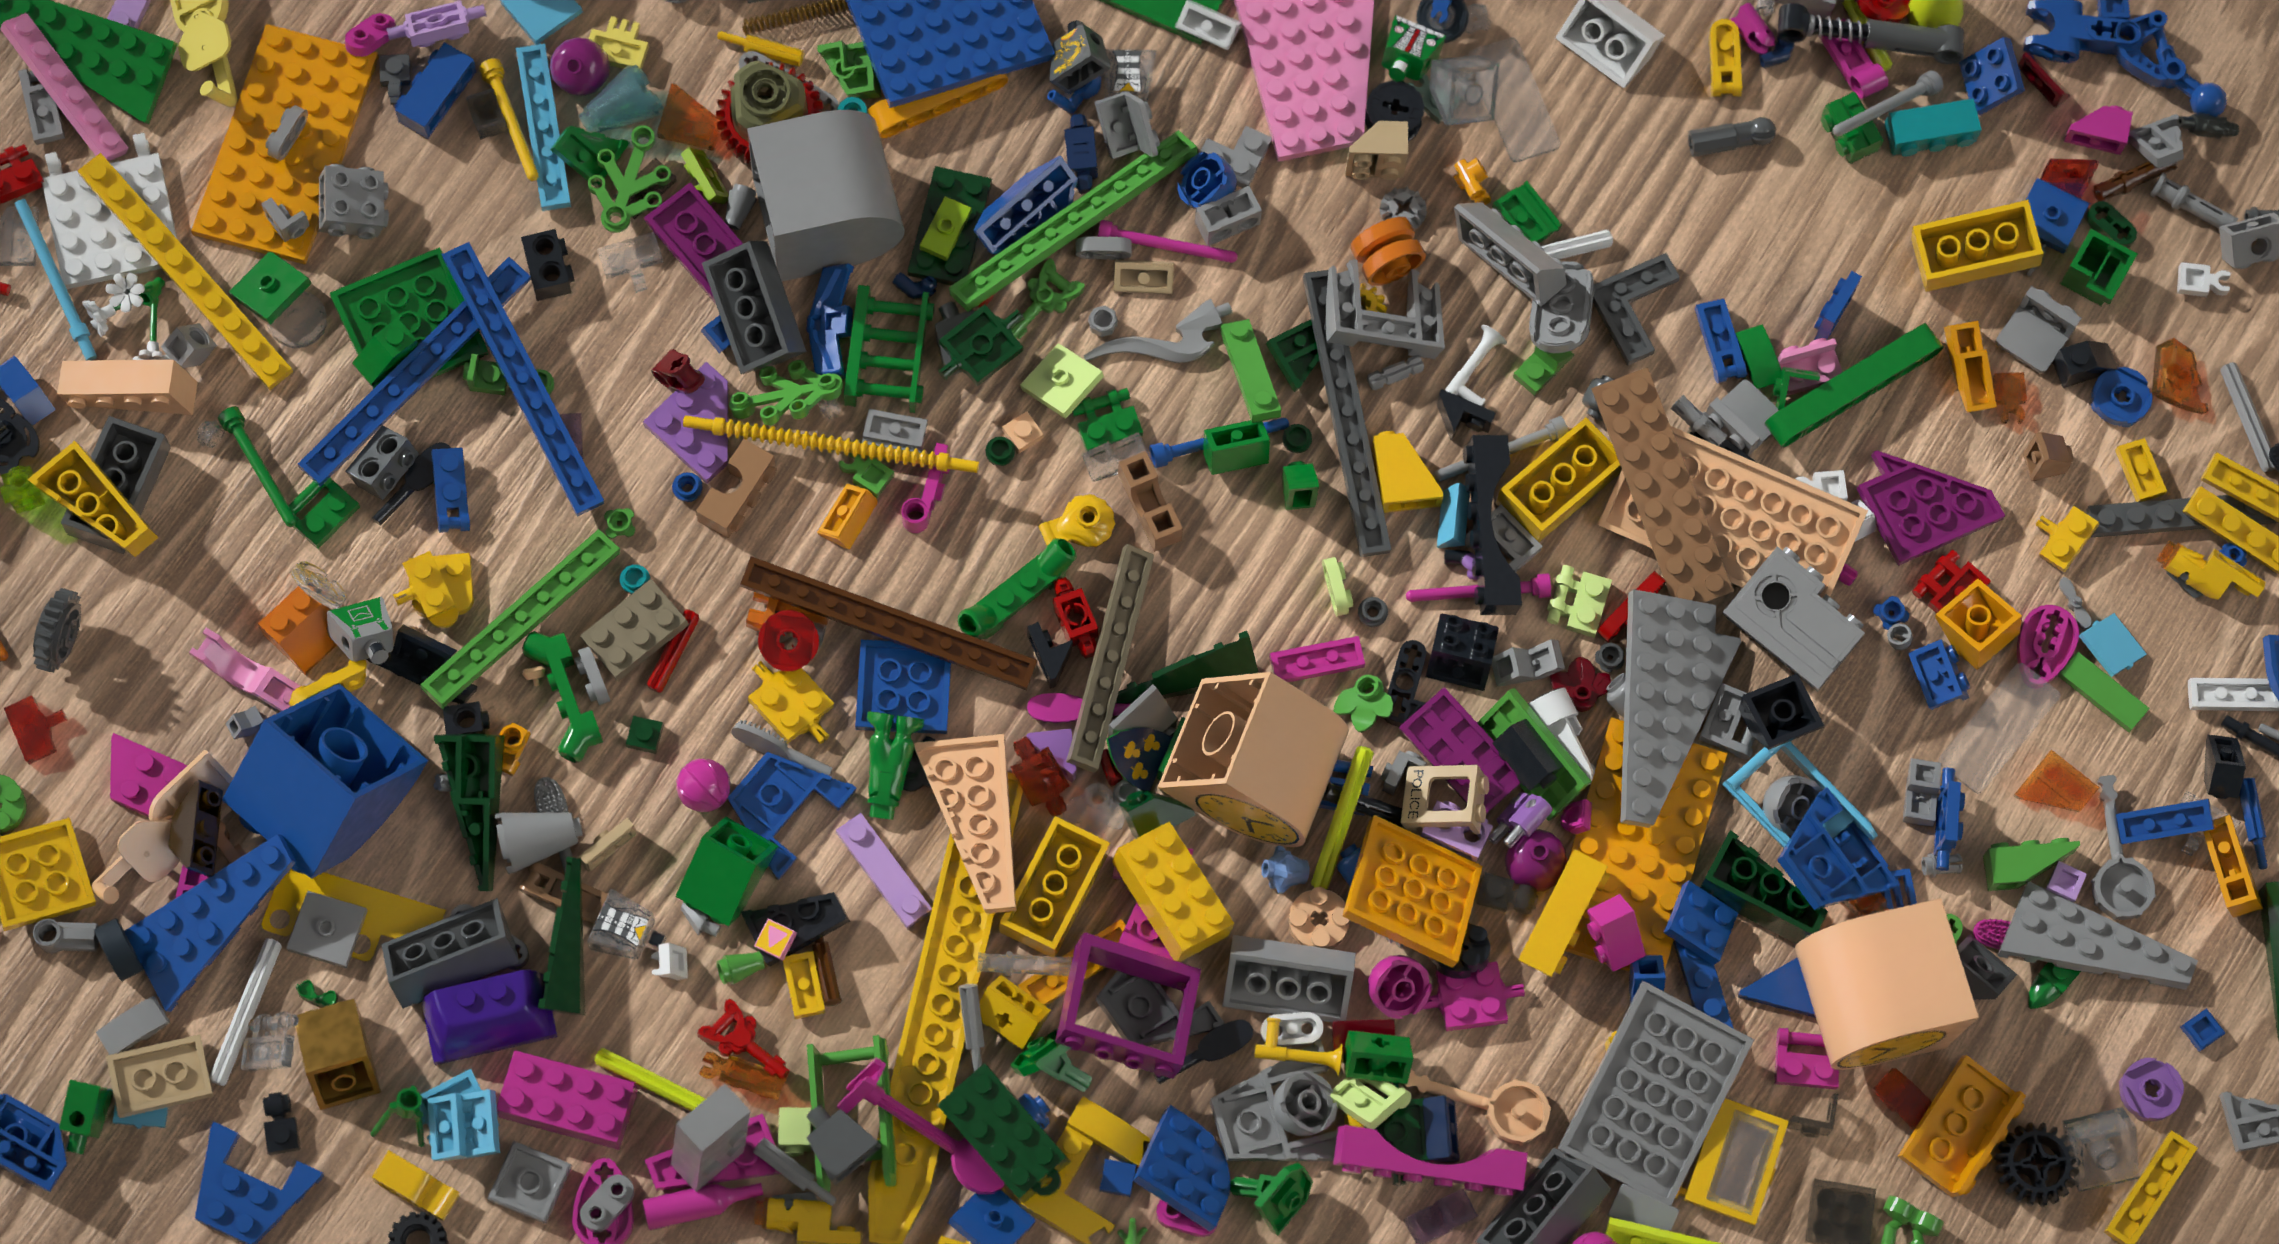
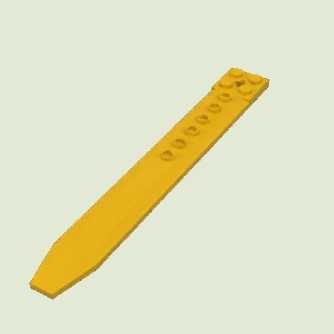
M1007 772L1011 835L1013 837L1026 776ZM951 832L890 1082L891 1097L943 1132L947 1116L937 1104L954 1090L965 1043L959 986L972 983L977 984L978 987L995 914H985ZM894 1115L892 1117L897 1168L896 1185L887 1187L883 1175L882 1160L871 1162L868 1175L869 1242L874 1244H903L930 1192L940 1150L939 1145ZM879 1129V1133H878L877 1140H881V1137H880V1129Z

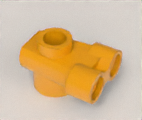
M1478 158L1467 162L1466 159L1458 161L1454 165L1457 174L1453 175L1462 191L1465 189L1470 199L1474 200L1475 203L1482 202L1488 205L1491 197L1480 182L1489 176Z
M512 722L500 732V735H505L502 771L510 776H514L519 768L520 762L518 760L531 735L527 729ZM511 740H519L518 743L514 745H509V742Z

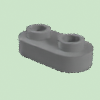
M295 105L291 109L287 108L284 111L280 120L281 125L276 133L272 132L266 141L265 147L268 149V156L279 161L286 157L306 124L308 118L307 110Z
M590 647L578 650L579 657L574 658L580 675L586 673L590 682L585 685L590 701L597 700L598 705L610 702L607 689Z
M613 1175L607 1178L582 1206L580 1217L583 1225L592 1232H601L607 1229L633 1200L634 1187L632 1182L623 1175ZM614 1186H622L623 1192L620 1195H614L612 1193ZM594 1209H599L602 1211V1215L598 1219H593L590 1217L591 1212Z

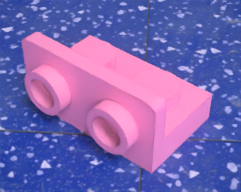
M1819 338L1812 341L1808 346L1801 348L1790 346L1781 351L1778 357L1781 371L1783 367L1818 372L1820 375V381L1790 376L1787 396L1817 388L1843 372L1835 352L1837 346L1835 338L1830 340Z

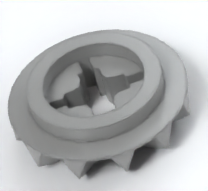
M1408 186L1401 189L1395 187L1388 194L1385 193L1380 204V215L1383 221L1394 217H1406L1413 229L1418 228L1423 223L1427 213L1426 200L1422 199L1419 191L1414 192ZM1410 202L1409 213L1403 211L1396 216L1399 208L1397 204L1404 205Z

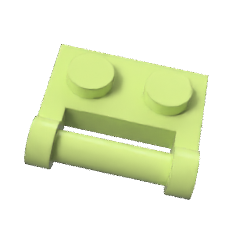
M1346 1077L1333 1088L1330 1097L1333 1099V1103L1337 1102V1107L1368 1129H1375L1398 1108H1405L1410 1103L1412 1094L1404 1088H1397L1390 1082ZM1369 1083L1370 1085H1372L1373 1087L1387 1095L1388 1098L1384 1099L1364 1084Z

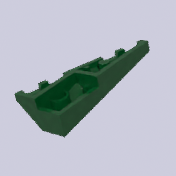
M1248 632L1239 633L1240 640L1226 645H1223L1222 642L1213 645L1214 649L1198 655L1193 654L1153 672L1152 680L1137 684L1135 681L1127 684L1126 689L1118 692L1116 703L1132 704L1151 685H1154L1163 698L1166 699L1196 693L1201 680L1205 678L1259 673Z

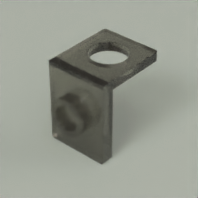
M1834 1093L1830 1097L1825 1122L1792 1116L1789 1119L1787 1128L1801 1131L1800 1134L1802 1136L1818 1138L1819 1135L1829 1136L1834 1128L1839 1094Z

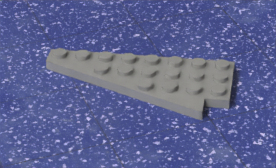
M1635 589L1628 593L1621 823L1646 828L1654 825L1741 643V638L1715 633L1716 605Z

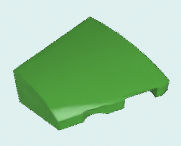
M843 41L817 45L818 52L824 58L829 69L837 78L848 97H857L859 99L881 98V86L863 42L846 45Z

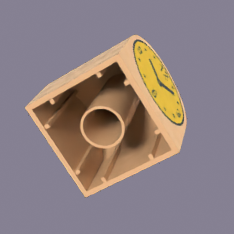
M1272 672L1205 678L1200 682L1157 788L1211 821L1239 835L1270 845L1299 847L1306 841L1348 735L1349 728L1345 721L1334 711Z
M1941 898L1847 920L1822 929L1804 938L1795 946L1830 1065L1833 1069L1848 1070L1868 1067L1945 1049L1979 1018Z

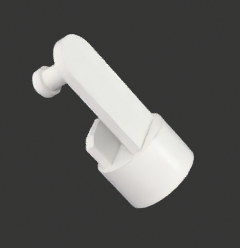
M1566 688L1554 689L1529 702L1528 705L1592 781L1596 767L1589 762L1577 738L1582 731V727L1576 717L1578 712Z

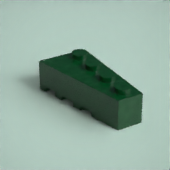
M1730 829L1700 888L1737 911L1738 914L1796 944L1818 932L1828 911L1825 908L1814 910L1797 886H1793L1783 877L1784 874L1776 867L1772 868L1759 857L1760 854L1751 846L1748 848L1738 839L1739 836Z

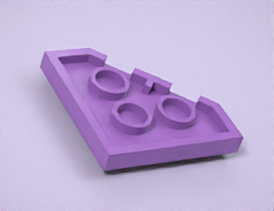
M706 361L697 370L705 376L702 386L690 394L676 390L643 421V425L708 484L728 465L727 434L724 433L723 436H716L712 434V431L683 427L685 415L713 420L715 417L725 418L726 422H728V381Z

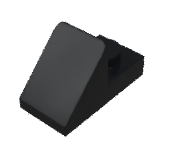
M1441 389L1439 393L1437 407L1451 440H1453L1461 422L1466 423V426L1471 430L1489 433L1496 412Z
M1039 622L1027 626V637L1051 689L1056 687L1072 652L1073 641L1071 640L1050 648L1053 646V642L1048 630L1042 631Z

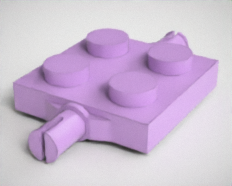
M460 0L404 14L406 20L403 25L386 29L389 40L407 36L411 40L412 47H428L436 41L443 39L456 40L463 37L464 34L470 33L468 28L470 20L486 17V12L483 4L466 9Z

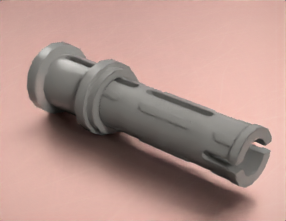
M2165 173L2161 174L2150 193V196H2158L2172 204L2171 208L2178 210L2182 208L2217 228L2238 221L2237 217L2226 213L2191 193V189L2187 185L2180 186L2169 180Z

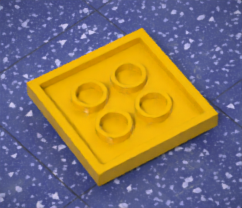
M70 817L0 836V920L4 931L96 906V900Z

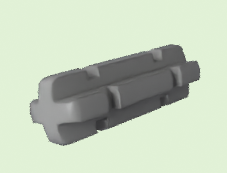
M1416 355L1408 358L1407 362L1403 360L1383 368L1381 372L1375 371L1368 374L1367 381L1372 390H1377L1384 387L1383 384L1385 383L1390 385L1408 378L1410 373L1415 375L1422 372L1424 364L1420 356Z

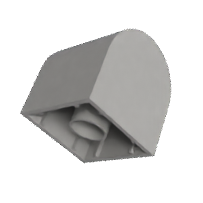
M833 110L747 128L752 177L771 253L782 282L822 273L823 267L846 263L854 266L867 262L888 252L901 241L905 232L877 123L872 116L854 110Z

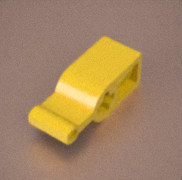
M389 1150L372 1176L376 1184L414 1206L422 1208L442 1221L445 1220L460 1196V1192L440 1182L426 1171Z

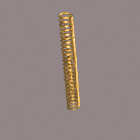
M823 0V3L818 1L817 6L814 2H812L811 6L807 3L806 9L803 5L800 6V9L796 6L794 10L790 7L789 13L786 9H784L783 13L779 10L778 16L773 12L772 16L767 13L766 17L762 14L761 20L758 16L755 17V20L750 17L749 21L745 18L742 29L747 36V26L751 34H753V25L755 31L759 32L758 22L761 30L764 32V22L768 30H770V22L772 27L776 28L775 19L780 28L782 26L781 18L783 24L787 26L786 15L789 23L792 25V15L795 23H798V14L800 20L804 21L803 11L806 19L809 21V11L812 19H815L814 8L817 16L820 18V8L823 16L826 17V7L829 15H832L831 4L835 14L838 13L837 4L840 12L843 13L842 1L846 11H849L846 0H834V2L833 0H828V2Z

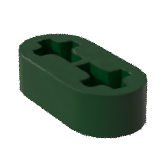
M2098 201L2089 209L2086 219L2093 230L2126 248L2132 246L2137 237L2136 228L2117 209L2105 201ZM2104 212L2106 214L2105 219L2101 218L2098 220L2095 217L2097 213ZM2126 232L2128 234L2126 238L2120 240L2117 237L2118 233Z

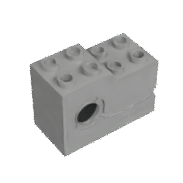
M1777 546L1723 611V615L1795 674L1798 673L1801 679L1818 692L1864 637L1865 632L1861 630L1864 624L1851 614L1847 617L1842 615L1838 611L1840 605L1827 594L1821 598L1819 595L1825 589V584L1822 583L1824 576L1811 566L1807 570L1798 563L1800 557L1788 547L1781 550Z

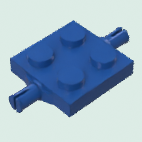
M1953 768L1942 769L1941 792L1937 797L1933 855L1937 856L1936 869L1939 871L1949 870L1951 849H1955L1957 841L1961 840L1963 835V822H1959V811L1964 809L1965 793L1961 792V782L1954 781L1955 769Z

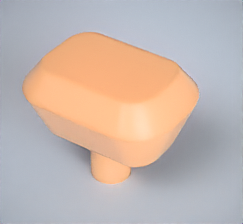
M542 665L526 668L523 670L522 675L526 680L533 679L534 686H539V678L545 676L546 668Z

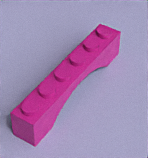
M1343 1125L1338 1127L1333 1165L1343 1166L1342 1171L1347 1173L1361 1174V1169L1372 1170L1373 1176L1380 1178H1391L1392 1174L1404 1175L1403 1181L1422 1183V1178L1434 1180L1433 1185L1452 1188L1453 1183L1464 1184V1190L1483 1192V1187L1495 1189V1195L1513 1197V1192L1524 1190L1528 1153L1496 1148L1465 1163L1454 1165L1432 1164L1416 1160L1400 1152L1388 1143L1375 1129Z

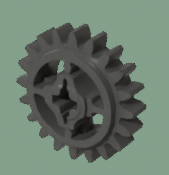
M60 588L59 591H55L54 598L51 597L40 615L33 641V657H36L34 664L37 665V669L54 673L55 669L58 670L60 664L64 663L75 644L81 622V604H79L81 597L78 596V592Z

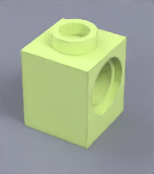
M779 1107L778 1146L788 1156H802L804 1151H811V1145L807 1140V1136L812 1133V1123L806 1117L811 1108Z

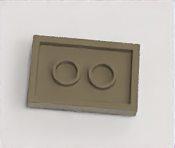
M650 579L583 632L580 637L615 679L620 681L685 629L689 623L654 581Z

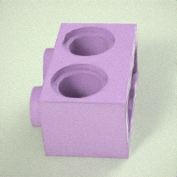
M1437 800L1432 811H1458L1460 807L1449 801L1442 803ZM1485 819V822L1481 823L1480 834H1477L1479 837L1477 842H1469L1464 838L1463 834L1465 832H1472L1469 827H1451L1446 830L1439 827H1424L1421 837L1477 863L1493 826L1488 824V820Z

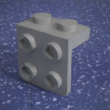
M1127 91L1094 102L1110 158L1114 159L1138 150L1151 157L1158 155L1157 147L1160 146L1156 131L1152 130L1149 119H1152V112L1147 102Z
M2031 286L2017 310L1996 338L1995 343L1998 347L2036 372L2045 373L2058 351L2063 348L2076 329L2081 317L2069 306H2062L2054 301L2046 291Z
M1743 380L1722 400L1717 397L1712 401L1706 413L1709 415L1708 418L1727 434L1726 439L1749 456L1772 435L1764 423L1779 410L1750 381Z

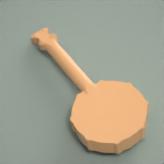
M1413 1070L1410 1071L1408 1083L1403 1084L1406 1089L1415 1087L1420 1094L1428 1092L1438 1096L1445 1095L1454 1101L1487 1110L1485 1117L1488 1119V1123L1497 1135V1138L1509 1143L1519 1144L1520 1146L1533 1141L1539 1135H1543L1549 1121L1551 1106L1539 1086L1529 1082L1514 1079L1497 1090L1495 1089L1491 1094V1098L1431 1081L1427 1075L1418 1077Z

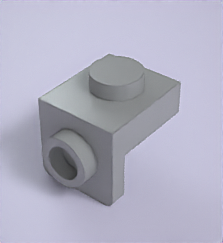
M1399 750L1394 763L1390 764L1387 762L1380 779L1385 781L1382 791L1394 795L1408 766H1426L1427 763L1422 761L1423 758L1414 752L1406 751L1404 753Z

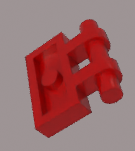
M25 144L16 148L10 146L5 148L4 152L0 154V166L8 163L11 166L0 171V204L43 187L42 183L44 180L32 158L24 162L19 160L29 155Z
M1951 550L1946 556H1941L1935 562L1936 566L1928 575L1923 574L1918 580V585L1912 590L1915 597L1919 599L1927 592L1931 593L1934 598L1927 606L1935 613L1939 612L1975 580L1979 579L1987 586L1991 582L1988 577L1969 561L1960 569L1955 564L1960 559V555L1954 550ZM1944 574L1949 575L1952 579L1942 587L1938 580Z

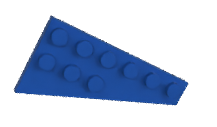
M275 835L215 873L214 876L202 881L125 930L126 936L165 1011L171 1012L175 1008L179 998L186 990L191 989L196 983L195 979L204 968L212 964L241 929L240 925L249 915H253L258 909V904L270 890L273 891L297 862L283 835Z

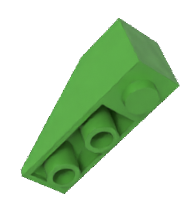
M2057 838L2052 840L2051 843L2040 844L2038 840H2029L2022 842L2020 846H2009V843L2006 842L1991 845V848H1988L1983 855L1988 891L2021 888L2028 881L2030 882L2055 866L2058 861L2061 862L2072 855L2080 846V841L2070 842L2069 838Z

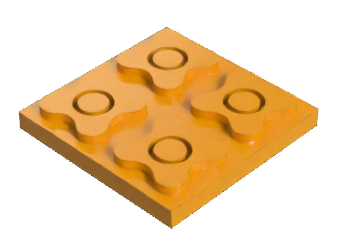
M1373 815L1368 822L1342 917L1453 968L1459 960L1483 866Z

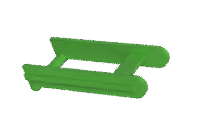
M873 1035V1047L820 1053L813 1044H807L811 1110L818 1105H822L825 1109L822 1066L870 1060L877 1057L886 1063L877 1085L883 1088L885 1093L891 1097L888 1066L889 1050L886 1039L881 1038L879 1035ZM878 1105L881 1140L877 1141L881 1144V1148L865 1162L882 1160L885 1183L887 1187H892L897 1182L893 1117L891 1113ZM815 1154L817 1184L830 1193V1179Z

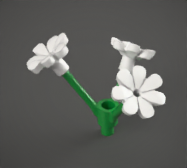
M117 273L113 276L116 284L109 283L106 285V292L114 294L109 300L110 304L100 309L94 301L90 302L87 300L82 302L90 318H93L90 321L91 325L97 330L100 337L104 336L106 331L109 330L106 319L115 315V311L121 309L122 312H129L132 309V304L136 307L142 304L151 308L150 342L147 343V350H140L139 356L133 357V360H171L167 355H162V352L159 351V343L157 342L158 297L162 294V288L165 286V281L162 278L156 277L144 286L140 283L137 284L138 276L133 273H129L126 278L123 274Z

